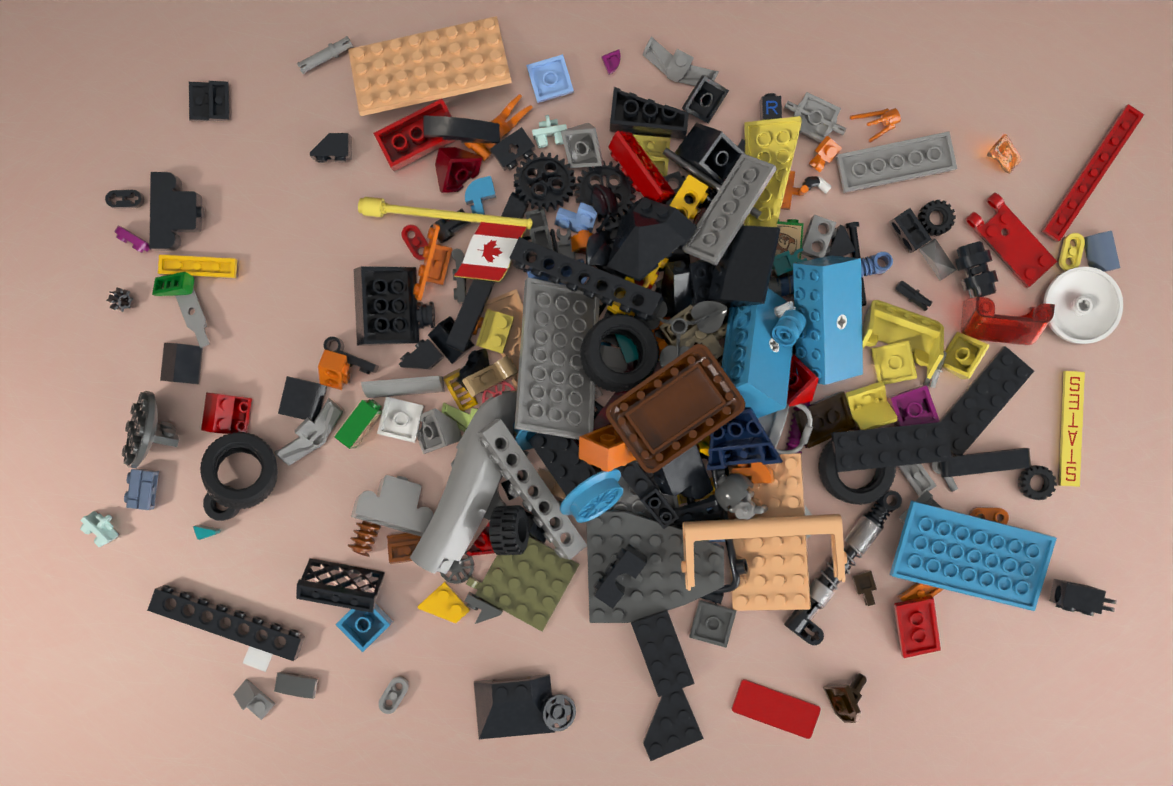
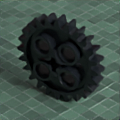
M541 152L540 157H537L534 153L532 160L527 157L526 163L521 161L520 167L516 168V174H514L515 193L519 194V200L525 199L524 205L531 203V209L538 206V211H541L542 207H545L548 212L549 207L552 206L556 210L557 204L563 207V201L569 202V196L573 197V190H575L576 185L574 184L576 181L574 170H570V164L564 165V158L559 161L558 155L551 158V153H548L547 157H544L543 152ZM534 175V176H536V177H535V178H530V177H528V176ZM553 186H560L561 188L556 189ZM541 191V192H543V193H542V194H536L535 192Z
M603 161V166L587 167L588 172L582 170L581 174L583 177H577L579 183H575V188L578 190L574 191V196H580L576 199V203L582 202L592 206L591 194L593 185H591L590 181L597 180L600 185L604 186L602 176H606V187L620 200L618 211L615 214H610V218L615 222L616 216L618 215L622 219L623 212L626 213L629 209L628 207L633 204L630 200H635L636 196L632 193H635L636 189L631 187L633 186V181H629L630 177H627L622 170H619V163L612 167V161H610L608 166ZM616 179L619 184L612 185L609 180ZM597 214L598 222L600 223L602 218H606V215Z

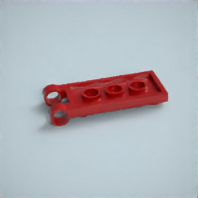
M994 192L987 199V203L997 213L984 224L981 216L976 212H972L966 218V222L1028 288L1058 261L1008 208L1004 199ZM1002 229L1007 230L1008 233L1006 236L1002 235Z

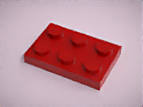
M932 595L894 603L902 657L908 658L941 651L935 603Z

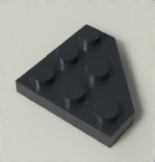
M683 688L663 695L660 698L643 740L650 761L704 739Z

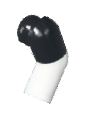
M819 176L807 177L802 186L807 185L809 190L812 187H818L825 194L832 187Z

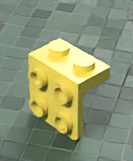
M882 381L846 393L852 417L860 430L875 429L898 420L896 413L887 401L885 385Z

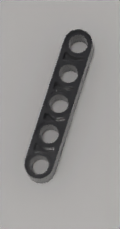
M1029 448L952 456L951 461L940 462L941 477L1031 467Z

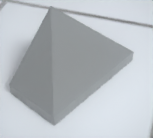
M936 238L919 249L940 281L957 270Z

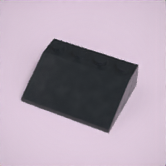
M742 225L717 266L715 265L707 301L719 302L727 306V308L765 304L780 228Z
M361 266L354 269L357 346L415 344L419 342L416 313L418 307L415 294H413L414 286L417 283L416 267Z

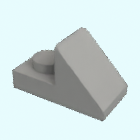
M248 679L233 694L242 710L248 708L261 720L275 705L269 697Z

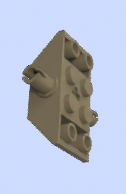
M688 306L670 320L683 318L685 321H694L691 316L693 306ZM724 322L716 332L710 334L701 332L697 328V323L688 325L686 333L680 337V347L686 346L691 348L694 345L703 344L708 347L720 366H722L724 349L719 344V340L726 336V330H722L727 328V323ZM664 323L659 326L667 345L676 347L677 335L672 333L671 325Z

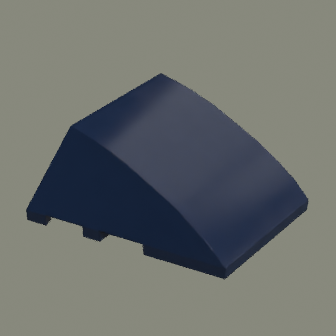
M745 408L738 416L710 434L707 470L725 469L727 465L762 462L765 465L783 462L752 408Z

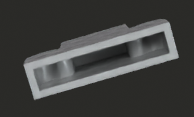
M386 475L380 481L377 495L372 491H364L356 498L351 517L422 537L433 517V512L428 507L417 509L422 488L420 484L410 482L402 476H397L396 478Z

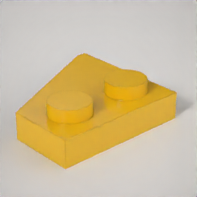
M446 582L441 584L417 606L422 611L453 623H457L471 610Z

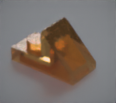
M1003 134L987 154L988 157L997 159L1004 172L1009 174L1023 160L1007 134Z

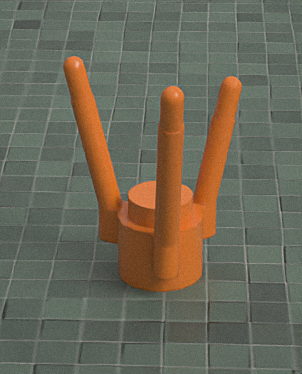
M896 108L852 115L850 119L881 115V118L867 123V126L882 122L884 126H887L869 139V142H872L887 131L894 129L895 124L901 121L900 114Z

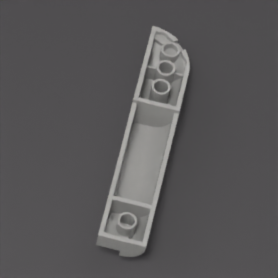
M504 391L501 395L495 398L490 397L473 416L456 446L458 450L443 495L427 529L410 557L421 568L434 574L436 572L447 574L454 560L460 562L473 539L502 475L500 472L502 470L501 467L491 460L489 456L491 454L490 451L480 444L478 440L480 437L477 433L495 419H501L514 437L513 424L516 414L517 391ZM498 438L495 442V446L499 449L502 445V442Z

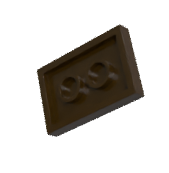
M844 391L806 406L813 418V429L808 443L805 444V448H811L831 439V433L847 432L856 428ZM799 409L794 411V415L802 436L808 418L805 412Z

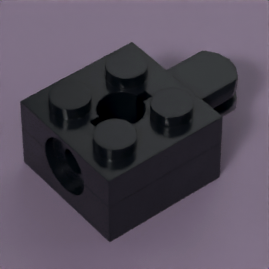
M1059 579L1053 580L1049 600L1056 603L1055 607L1062 608V610L1077 611L1089 616H1094V613L1102 614V610L1115 612L1114 607L1103 604L1104 602L1116 604L1117 600L1105 598L1106 591Z

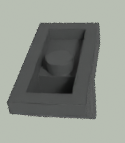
M471 592L468 593L465 599L468 607L474 610L481 609L475 624L500 616L503 612L502 609Z

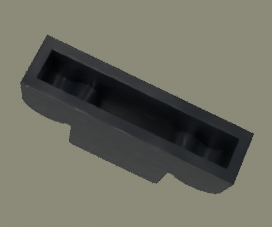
M151 172L149 249L154 251L177 250L181 245V238L177 235L178 232H201L202 218L204 217L202 196L194 191H180L182 181L170 172Z
M696 445L653 473L654 480L662 494L677 496L680 493L684 497L702 499L714 490Z

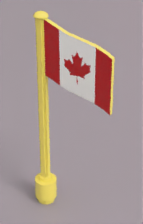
M364 197L360 198L358 202V212L364 216L382 218L386 213L480 223L469 243L464 260L454 277L500 282L511 264L510 255L518 238H522L527 228L529 230L533 225L531 218L520 219L390 205L385 203L384 198Z

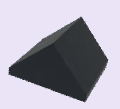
M703 74L682 109L709 124L729 90Z
M164 343L160 381L199 384L203 348L195 345Z

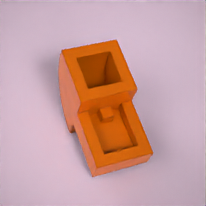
M762 462L751 463V467H749V463L737 464V467L732 468V473L752 476L753 484L774 482V474L768 464L763 465Z

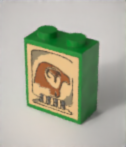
M778 218L776 227L780 228L775 256L788 250L790 255H793L797 249L802 248L804 223H798L799 220L787 219V222H781ZM802 252L798 253L799 259H801Z
M373 399L362 400L334 438L349 449L357 448L382 415L381 405Z

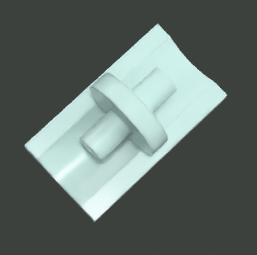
M545 115L546 121L539 122V129L532 130L533 138L536 139L538 148H544L548 146L547 137L554 136L556 145L564 144L561 131L567 129L566 124L558 125L557 119L550 120L549 115Z
M93 511L80 520L83 523L80 529L85 534L93 532L97 536L94 539V543L98 547H102L119 536L113 529L114 526L110 523L113 518L111 515L103 517L100 513L98 514L96 511Z

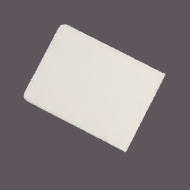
M260 634L262 638L267 639L266 636ZM249 646L243 663L266 672L273 654Z

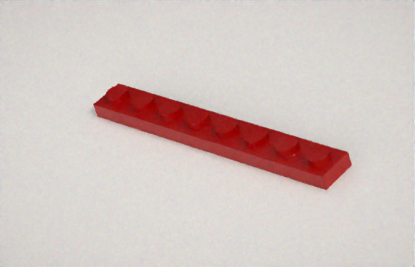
M1129 104L1124 107L1041 232L1056 242L1062 239L1143 118V113Z

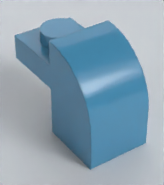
M491 176L474 180L469 184L465 192L466 204L474 203L471 206L472 213L485 215L482 201L496 198Z

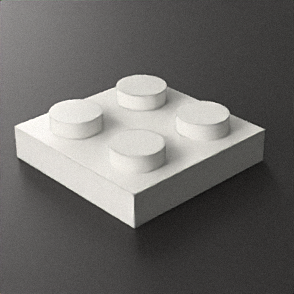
M386 396L377 434L415 443L424 405Z

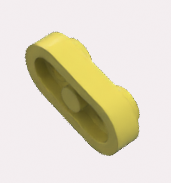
M1079 233L1069 234L1063 240L1059 265L1065 271L1077 268L1080 265L1085 240ZM1071 240L1075 242L1074 247L1070 244ZM1066 259L1071 261L1070 265L1066 264Z

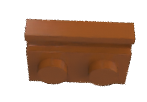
M410 533L387 535L389 563L395 564L412 561L410 557L421 537Z

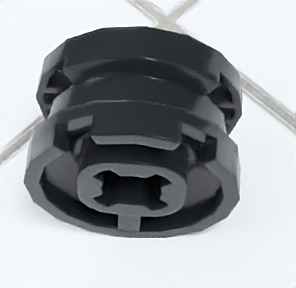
M430 301L429 305L417 302V307H419L416 310L417 321L420 322L418 328L424 329V327H429V325L431 328H435L433 301Z

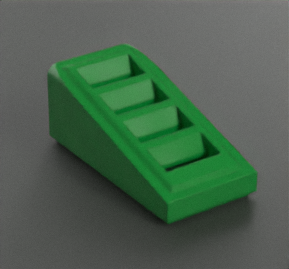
M187 272L155 277L152 295L176 296L192 294L195 279Z

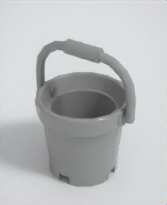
M786 404L785 409L758 418L778 454H796L808 443L813 429V418L805 405H795L805 412L808 422L802 433L800 444L792 450L776 448L788 415V404Z

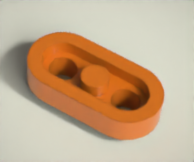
M975 507L969 512V515L977 517L979 514H982L983 519L1007 524L1009 520L1008 513L1002 508ZM999 514L1002 516L1000 521L997 520Z

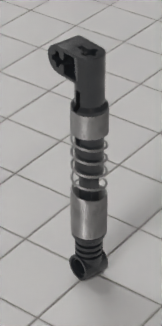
M889 489L883 497L876 501L878 504L874 503L873 506L875 508L871 507L872 512L864 513L848 536L845 537L846 539L844 540L848 543L844 548V552L847 554L845 575L846 573L850 574V565L856 566L853 560L854 557L862 558L861 553L865 554L869 546L879 536L884 528L883 524L885 522L883 520H887L886 516H890L889 512L892 513L901 506L902 497L898 492ZM892 495L893 501L887 504V497ZM833 559L831 562H827L828 566L826 569L821 570L822 574L820 577L815 578L810 585L811 609L794 610L784 623L787 628L810 645H819L824 639L822 629L811 620L819 609H823L829 602L833 594H835L833 592L834 589L838 590L837 585L840 583L838 578L834 577ZM807 627L809 630L814 632L815 635L812 636L808 634L804 629Z

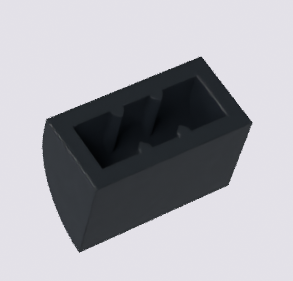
M449 316L438 323L428 336L450 363L453 364L464 356L474 344L470 340L464 353L446 346V341L455 323L453 318Z

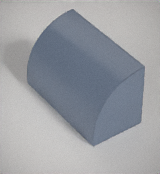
M1112 231L1084 237V248L1089 267L1097 268L1103 272L1120 268Z

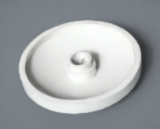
M1077 267L1059 274L1051 282L1044 296L1043 310L1048 325L1060 338L1071 343L1089 344L1106 338L1115 330L1123 313V297L1119 286L1107 273L1093 267Z

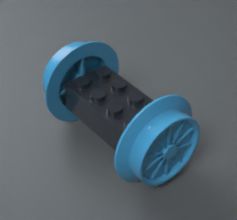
M514 422L513 429L517 434L515 440L522 450L534 448L565 493L566 497L560 505V512L563 515H573L577 522L584 523L600 516L620 499L623 494V489L618 483L621 472L616 468L610 472L602 471L601 468L589 465L587 462L579 459L578 439L515 429Z

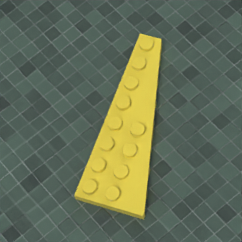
M800 116L744 122L745 154L771 163L777 169L753 206L762 212L757 219L748 214L745 219V226H777L802 124Z

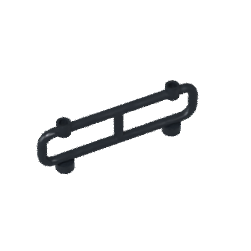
M699 452L702 459L709 461V456ZM728 466L725 469L711 470L715 489L718 486L716 481L723 474L729 475ZM686 497L687 504L695 502V499ZM724 510L722 516L710 520H729L728 513ZM725 539L733 581L712 593L719 594L734 591L740 584V575L748 573L746 559L736 558L733 539Z

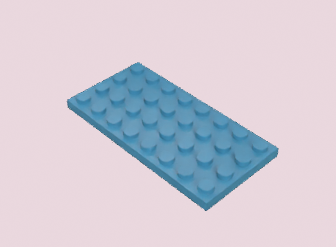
M911 500L890 575L1035 611L1057 538Z

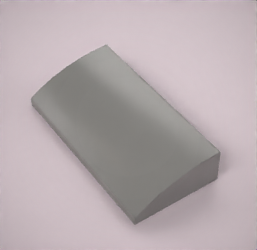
M442 376L361 382L363 392L367 398L445 392Z

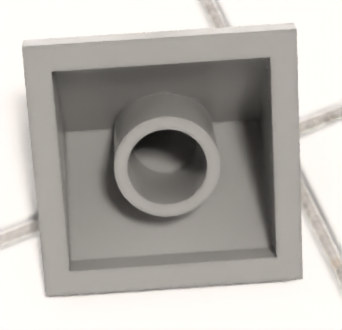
M585 123L561 131L570 168L604 165L596 128L593 125Z

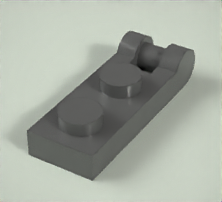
M454 249L451 254L452 258L456 261V269H453V280H457V288H454V300H457L459 304H463L467 295L466 278L454 277V275L461 266L465 255L460 249Z

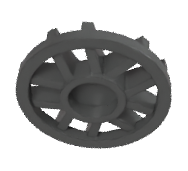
M467 555L468 558L463 560L461 558L460 562L454 560L449 569L452 572L450 577L448 578L444 573L440 572L441 576L450 583L459 584L465 582L474 571L473 557ZM470 560L471 565L464 566V562ZM471 568L469 574L467 575L464 569ZM460 572H462V574L465 576V578L462 580L459 575ZM456 575L458 580H452L453 576Z

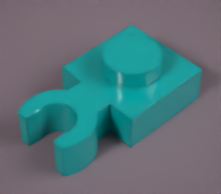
M803 248L797 249L793 255H790L788 250L774 257L773 268L777 276L793 270V263L807 261V258L802 260L798 258V253H801Z

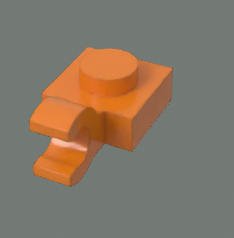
M826 136L814 150L818 154L810 161L809 165L818 172H821L825 166V161L830 163L842 148L829 136Z

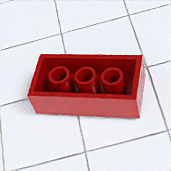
M443 99L373 133L393 171L456 141L442 140V137H424L423 135L424 115L452 117Z

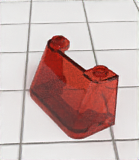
M974 297L963 301L961 333L979 341L1032 345L1036 343L1053 319L1055 304H1039L1036 307H1030L1026 315L1017 317L995 314V304L989 298Z

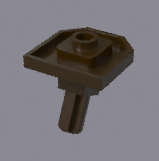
M860 673L856 675L850 687L849 685H826L823 687L834 713L844 723H856L860 720L861 711L858 706V702L862 697L860 691L867 682L866 676Z

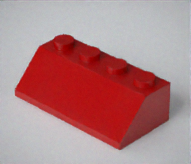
M617 131L608 146L611 150L610 155L616 162L621 164L622 172L633 181L632 185L636 191L641 192L645 198L665 204L676 193L634 135L628 132Z

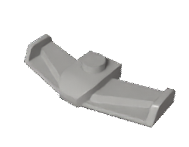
M652 36L643 52L644 57L663 72L668 79L676 83L680 82L696 86L703 74L715 81L719 71L691 65L694 57L679 49L672 55Z
M328 398L316 420L313 422L307 417L294 430L299 437L281 449L274 452L275 455L290 466L313 450L320 448L327 441V437L343 413V410L333 400Z

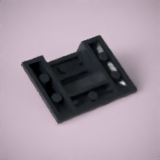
M550 674L531 676L530 679L502 682H493V680L474 681L479 739L555 733V731L545 726L541 717L543 703L552 696Z

